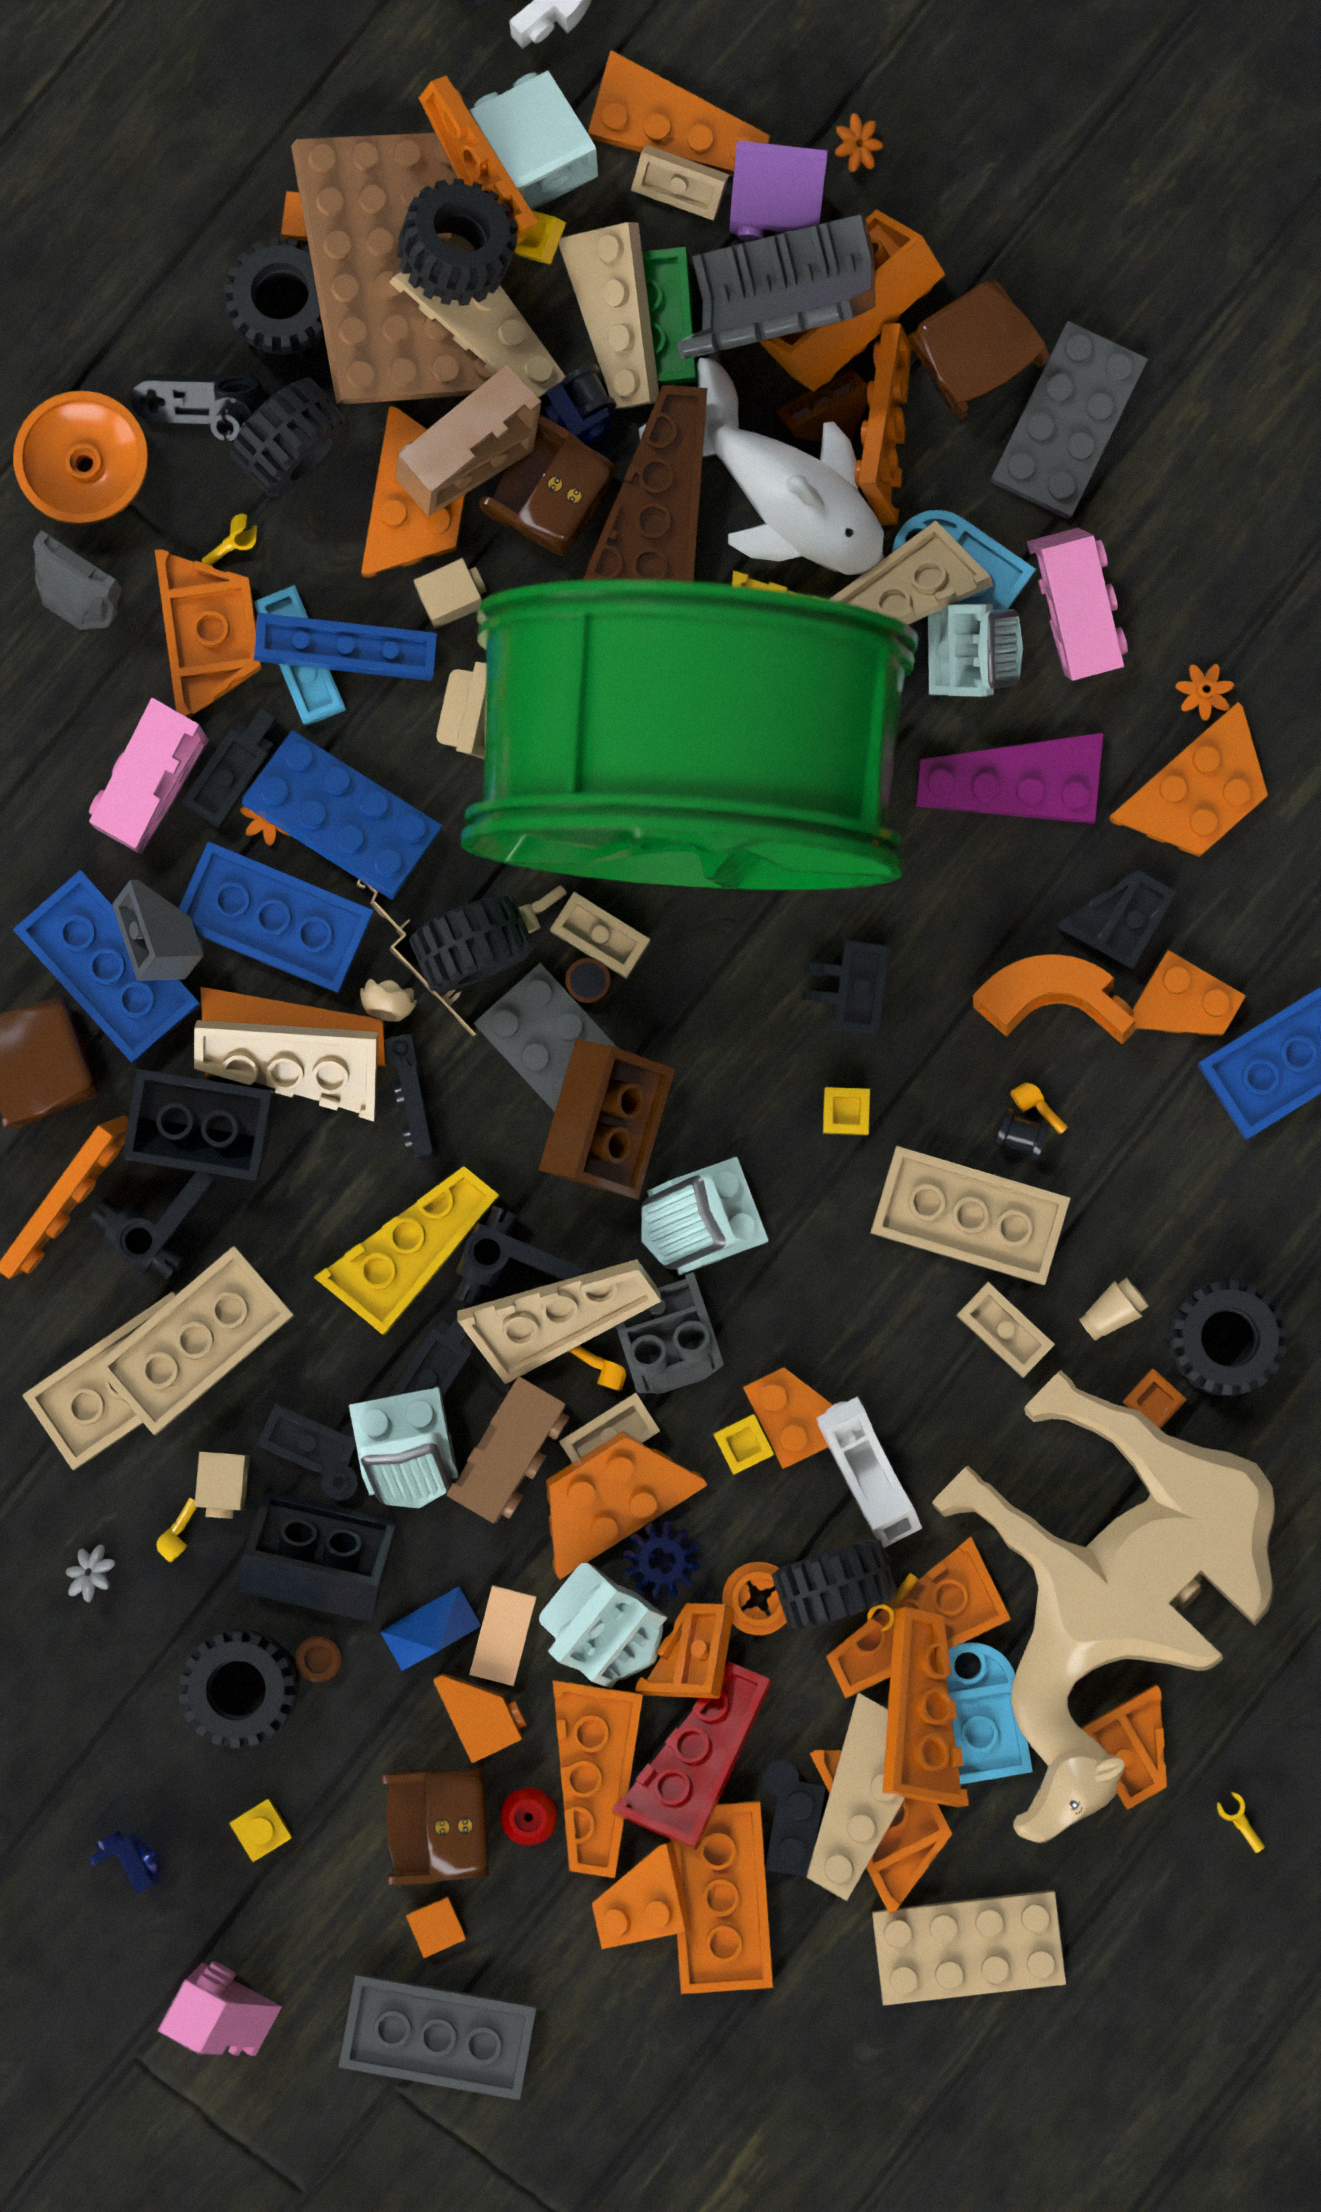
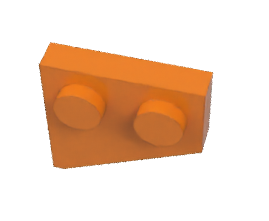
M1168 950L1132 1009L1134 1011L1132 1018L1135 1019V1030L1146 1029L1171 1033L1189 1032L1200 1035L1222 1036L1246 995Z
M783 1367L743 1387L782 1469L828 1447L818 1426L817 1417L825 1414L833 1405Z
M686 1603L675 1621L673 1631L665 1637L656 1652L661 1656L647 1680L642 1677L639 1679L635 1691L645 1696L720 1698L734 1609L726 1604Z
M1156 1684L1081 1727L1109 1755L1123 1760L1125 1767L1118 1779L1116 1793L1127 1810L1167 1787L1163 1751L1165 1747L1164 1730L1162 1728L1160 1703L1162 1698L1161 1690Z
M673 1842L659 1845L592 1903L601 1949L692 1930Z

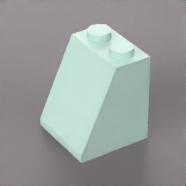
M549 71L537 75V73L527 74L514 83V88L500 95L498 93L485 95L474 104L475 108L469 110L530 210L598 177L596 147Z

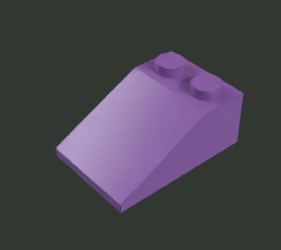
M737 140L729 234L738 235L737 238L739 240L750 242L818 225L821 215L827 150Z

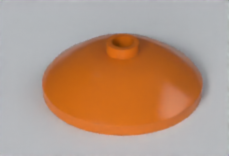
M91 391L66 392L41 403L23 422L16 437L13 453L15 475L28 500L48 517L63 523L76 525L98 523L124 510L139 493L147 474L149 460L144 433L130 411L118 401ZM83 459H91L93 461L92 468L87 472L78 470V465Z

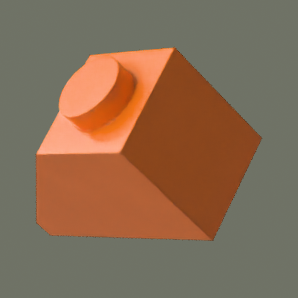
M445 1673L433 1679L471 1763L514 1744L524 1737L520 1729L527 1726V1723L516 1701L508 1704L505 1695Z

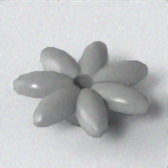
M98 1545L91 1555L87 1550L80 1549L78 1561L81 1566L67 1568L66 1574L75 1579L68 1590L70 1596H75L82 1591L84 1600L89 1603L93 1599L95 1586L104 1590L109 1588L106 1572L114 1567L115 1561L112 1559L102 1560L105 1551L103 1545Z

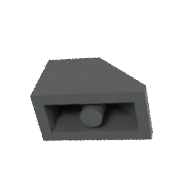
M130 880L112 906L137 981L186 979L204 956L200 937L196 935L191 917L139 880Z

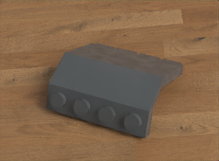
M862 213L692 256L703 299V325L701 331L676 343L680 359H688L723 349L726 350L765 339H772L855 318L876 307L875 256L865 214Z

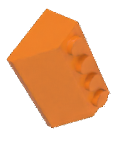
M877 209L866 218L875 256L876 307L855 318L759 341L793 379L813 392L820 386L828 383L835 373L854 356L862 353L868 343L882 332L883 324H894L906 309L920 297L929 293L933 285L946 275L922 235Z

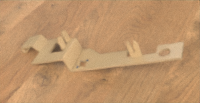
M359 879L357 887L364 889L366 885L374 894L370 905L382 918L386 917L401 936L389 950L430 991L424 978L394 948L406 936L402 928L410 922V919L399 927L374 901L378 892L366 883H364L365 885L360 884L363 881ZM455 990L448 991L443 997L436 991H430L450 1010L472 1036L476 1034L450 1007L460 996L461 992L456 993L449 999Z

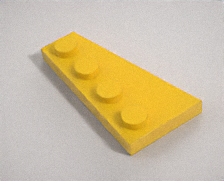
M463 1166L417 1200L414 1205L382 1226L383 1228L364 1242L356 1245L345 1256L329 1268H325L314 1278L385 1336L500 1195Z

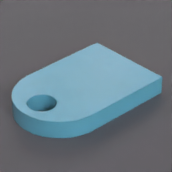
M932 510L920 513L909 519L901 527L895 538L892 553L905 544V540L910 534L921 532L934 521H937L991 576L992 587L955 604H993V610L1009 609L1036 570L965 519L948 511Z
M964 1642L949 1649L951 1675L946 1679L948 1694L951 1700H955L957 1719H952L955 1747L961 1746L963 1766L958 1767L960 1784L1033 1772L1028 1742L1020 1731L1011 1705L1012 1684L1015 1672L1009 1661L996 1649L978 1642ZM965 1652L974 1653L980 1660L978 1674L969 1679L959 1677L954 1668L956 1658Z

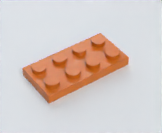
M760 1800L718 1803L697 1850L671 1839L692 1928L690 1931L677 1934L681 1994L773 1988Z

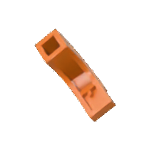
M1048 954L1019 960L995 973L973 995V1007L1006 1037L1029 1013L1049 1004H1067L1081 1009L1121 1044L1135 1030V1019L1132 1018L1134 1011L1120 997L1114 995L1110 998L1108 996L1113 990L1114 977L1095 964L1072 956Z

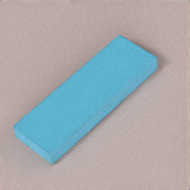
M295 585L254 601L258 613L308 618ZM279 664L305 727L346 710L329 669Z

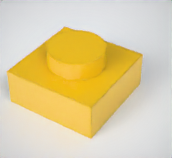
M532 211L539 223L519 243L514 250V254L551 265L566 222L554 216Z
M825 1087L823 1134L868 1135L870 1089Z
M754 1414L713 1434L733 1475L774 1455Z
M271 1798L266 1799L229 1823L252 1862L294 1837Z

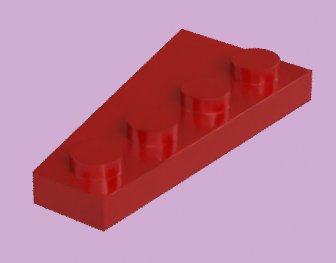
M728 1662L724 1669L720 1698H699L692 1707L693 1711L682 1725L672 1732L665 1741L666 1745L650 1765H646L636 1778L637 1782L625 1797H621L612 1808L613 1814L697 1850L772 1685L771 1680Z

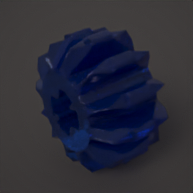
M664 1522L663 1537H657L652 1523L646 1524V1532L651 1540L646 1543L636 1533L631 1536L632 1542L641 1547L642 1550L640 1553L632 1550L624 1551V1558L639 1560V1565L629 1567L625 1570V1574L627 1577H632L640 1572L644 1574V1577L635 1587L639 1592L645 1589L649 1581L654 1582L655 1585L652 1591L654 1599L660 1598L661 1584L665 1583L668 1585L671 1597H677L679 1595L678 1588L674 1583L676 1578L688 1587H691L693 1584L691 1577L682 1572L683 1568L691 1570L700 1569V1562L685 1560L684 1556L697 1552L699 1550L698 1544H690L682 1549L679 1544L686 1539L689 1532L683 1528L674 1540L669 1538L672 1529L671 1522ZM662 1547L665 1553L673 1552L675 1555V1563H669L672 1567L670 1571L662 1573L659 1567L651 1568L649 1557H655L651 1552L656 1548Z

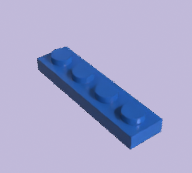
M258 613L253 661L431 681L434 674L437 633Z

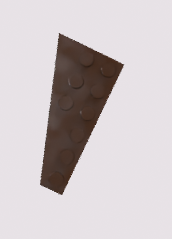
M662 385L635 455L624 477L621 489L593 552L583 581L638 580L694 583L708 388Z

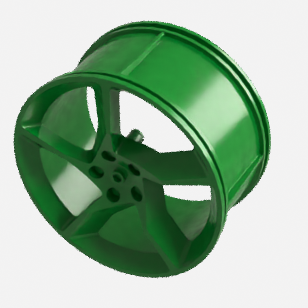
M609 580L534 585L494 594L482 600L478 605L477 621L480 624L478 642L486 650L484 800L466 809L465 823L467 827L462 830L461 847L464 850L492 861L564 875L631 883L718 889H844L884 884L897 880L902 876L903 859L898 856L902 852V838L898 834L886 829L903 679L913 671V654L917 650L918 641L916 632L907 624L870 609L813 596L740 586L671 581Z

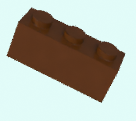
M576 1039L539 1171L576 1183L639 1199L675 1069L614 1046Z

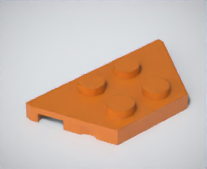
M389 406L361 571L362 576L368 578L376 576L377 572L403 565L405 567L418 563L425 557L432 555L437 557L456 551L466 494L428 517L396 481L399 452L406 444L416 440L427 429L398 408Z
M159 549L155 550L175 706L178 713L191 718L262 669V662L253 661L256 618L251 582L247 577L229 571L223 572L214 569L211 565L196 560L195 562L171 555L168 551Z
M1237 702L1109 817L1110 821L1113 824L1124 825L1145 833L1147 837L1159 842H1168L1178 846L1182 851L1200 857L1268 796L1241 704Z
M624 1431L617 1434L546 1480L547 1499L550 1504V1534L553 1540L554 1560L552 1561L556 1575L559 1579H562L573 1572L581 1563H587L706 1487L707 1483L700 1473L694 1470L692 1472L677 1464L671 1457L657 1449H650Z
M815 1750L810 1755L830 1793L842 1750ZM905 1797L866 1866L889 1914L898 1909L952 1835L937 1803Z

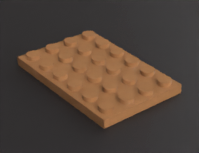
M436 133L296 139L291 147L336 405L468 396L493 376L485 368L486 363L469 348L464 350L453 340L455 335L436 318L431 320L419 310L420 304L404 290L400 293L389 283L396 274L401 272L399 264L402 258L397 257L398 238L413 198L419 197L420 191L426 186L434 189L436 181L445 179L448 185H451L454 178L458 179ZM442 233L438 234V237L444 243L456 234ZM468 241V242L471 244V246L474 248V250H476V248L473 246V244H472L470 241Z

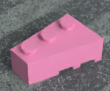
M1080 528L1027 541L1030 555L1035 553L1037 555L1042 579L1038 580L1041 594H1046L1052 619L1049 622L1064 675L1073 681L1124 667L1122 654L1128 653L1124 632L1121 627L1115 628L1112 611L1117 610L1118 606L1112 584L1105 585L1102 567L1107 566V556L1102 541H1095L1094 535Z
M151 698L125 751L120 755L113 767L112 777L105 791L101 790L90 806L89 813L92 816L89 822L94 828L142 855L209 742L200 725L156 699Z
M214 1961L211 1962L210 1966L201 1963L183 1983L158 2031L199 2054H223L226 2047L230 2046L228 2052L233 2055H239L244 2050L250 2056H256L282 2006L233 1980L236 1974L224 1965Z

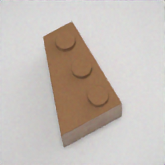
M508 364L505 365L421 436L409 442L401 449L397 458L396 481L429 517L533 452L541 400Z
M518 1376L491 1420L477 1448L475 1447L469 1456L464 1470L456 1483L452 1484L446 1496L492 1523L498 1522L502 1515L510 1519L523 1497L522 1494L516 1491L523 1478L527 1476L533 1480L546 1458V1455L539 1452L549 1436L556 1440L569 1419L568 1415L562 1413L567 1404Z

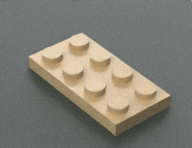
M896 1146L870 1234L1045 1285L1070 1198Z
M233 1246L98 1362L95 1367L153 1435H157L295 1315L242 1253Z
M171 1292L22 1395L72 1470L78 1469L143 1424L141 1419L95 1365L176 1296L175 1292Z
M1054 1890L900 1907L891 1914H889L887 1909L872 1911L883 2005L1066 1984Z

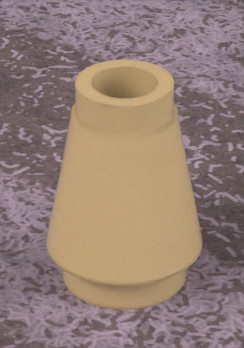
M1126 1277L1120 1283L1114 1281L1079 1320L1096 1341L1100 1337L1143 1317L1141 1312L1149 1307V1305L1134 1284Z

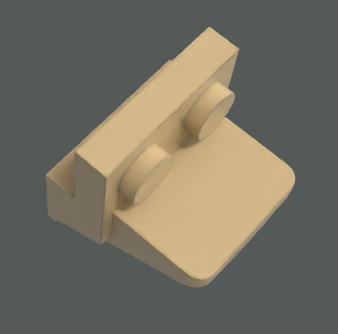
M475 662L473 672L455 669L450 673L436 736L439 743L457 747L456 751L484 759L486 663Z

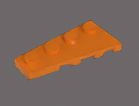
M610 50L588 130L591 140L637 152H642L647 144L729 174L730 176H734L737 140L769 144L770 135Z
M447 75L431 81L419 96V100L457 178L464 179V184L472 186L473 182L482 184V191L489 193L491 190L499 195L497 202L508 205L511 210L508 218L515 219L517 225L514 234L518 236L517 247L539 222L468 111L461 94L453 87Z
M883 324L881 341H877L874 345L873 359L876 373L874 381H870L867 388V400L870 411L868 420H864L861 426V442L864 449L862 460L856 462L854 473L856 486L861 487L881 526H898L899 509L894 508L891 503L892 488H901L902 469L898 468V456L895 445L904 444L905 439L904 415L901 407H898L899 403H907L911 346L901 324Z
M200 987L203 1021L378 1032L377 1067L386 1066L384 1021L382 1019ZM205 1072V1076L207 1078L220 1077Z
M123 1115L96 1127L1 1259L0 1272L8 1279L23 1272L30 1274L41 1262L45 1255L41 1249L50 1238L55 1239L64 1230L70 1221L68 1216L77 1203L80 1204L90 1194L96 1185L95 1180L119 1154L125 1143L128 1117Z
M971 1537L919 1579L899 1606V1608L908 1607L943 1615L948 1650L1011 1620ZM885 1609L870 1619L826 1656L845 1698H849L891 1676L894 1625L886 1631H881L890 1621V1615Z
M908 1607L895 1609L882 1793L963 1807L969 1806L967 1789L961 1790L958 1767L963 1766L961 1746L955 1747L952 1719H957L955 1700H951L948 1694L946 1678L951 1675L944 1616L941 1614Z
M553 1680L569 1871L615 1878L624 1818L613 1814L611 1810L621 1797H625L629 1790L643 1694Z

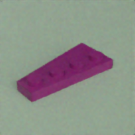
M1103 733L921 759L916 807L1094 824Z

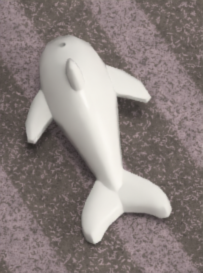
M699 358L696 364L698 387L708 388L703 458L715 454L720 458L766 523L729 533L728 544L750 558L783 561L803 556L834 572L846 575H863L885 558L883 554L884 531L876 515L858 491L854 475L857 461L851 441L835 422L823 423L820 460L775 439L741 430L738 426L739 398L734 382L726 370L711 358ZM646 424L638 429L640 440Z

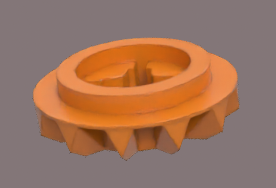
M765 1562L748 1563L737 1568L727 1579L723 1589L722 1602L734 1609L732 1624L739 1630L752 1635H766L777 1631L786 1624L776 1590L771 1592V1596L766 1599L771 1615L767 1616L764 1610L761 1611L758 1606H754L751 1609L748 1607L743 1611L741 1609L751 1597L748 1591L750 1588L746 1582L750 1580L752 1585H756L760 1591L766 1588L770 1589L775 1586L772 1575L779 1569L777 1566Z

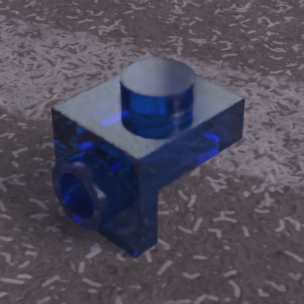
M561 383L545 392L548 407L544 408L543 412L546 418L572 433L582 443L584 442L587 446L593 445L608 434L607 428L612 425V419L607 408L583 420Z
M117 1831L95 1843L98 1852L88 1857L93 1866L117 1854L137 1894L159 1882L156 1873L161 1871L158 1860L149 1846L144 1849L142 1848L135 1832L123 1838L120 1831Z

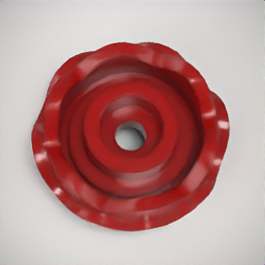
M531 1787L517 1790L505 1799L500 1813V1823L505 1834L515 1843L524 1846L539 1844L552 1835L558 1817L557 1808L554 1802L540 1789ZM526 1813H531L533 1815V1819L531 1821H526L524 1819V1815Z

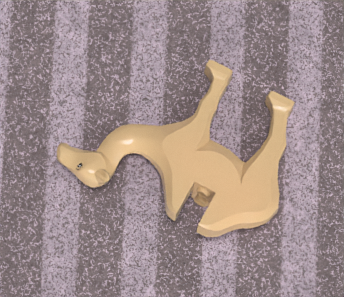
M1061 1370L1025 1406V1414L1033 1422L1049 1419L1067 1420L1112 1442L1134 1467L1150 1495L1147 1501L1117 1517L1087 1547L1072 1544L1053 1536L1032 1517L1013 1507L969 1466H966L932 1502L934 1508L944 1517L957 1513L976 1512L994 1526L1008 1548L1021 1555L1035 1571L1038 1597L1034 1631L1012 1684L1011 1705L1021 1733L1048 1766L1042 1785L1029 1810L1018 1815L1014 1820L1013 1826L1019 1836L1037 1843L1049 1841L1070 1825L1107 1805L1116 1795L1118 1779L1125 1767L1121 1758L1109 1755L1098 1742L1078 1727L1071 1718L1068 1710V1696L1074 1684L1090 1671L1122 1659L1158 1662L1196 1671L1213 1668L1223 1660L1222 1654L1174 1608L1179 1605L1184 1610L1196 1599L1202 1591L1199 1582L1203 1576L1255 1626L1269 1610L1274 1590L1268 1555L1269 1538L1275 1516L1272 1485L1259 1466L1248 1459L1232 1453L1202 1448L1166 1435L1142 1412L1115 1405L1077 1389L1073 1381Z

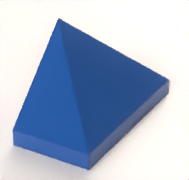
M458 1586L381 1630L380 1633L400 1669L403 1671L482 1625L462 1589Z

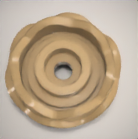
M369 979L365 988L360 990L361 1002L367 1014L386 1021H401L411 1013L417 1000H413V989L407 988L402 990L397 983L390 980L377 984L374 980Z

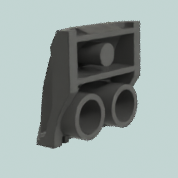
M41 530L34 540L33 549L35 551V581L43 606L79 630L108 628L118 614L117 606L122 588L117 580Z
M694 1272L686 1274V1279L659 1287L661 1302L616 1325L637 1393L668 1392L704 1380L724 1365Z

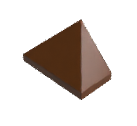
M850 367L833 377L828 383L820 386L815 392L812 390L775 410V413L794 437L822 443L823 423L834 421L851 441L868 402V384Z

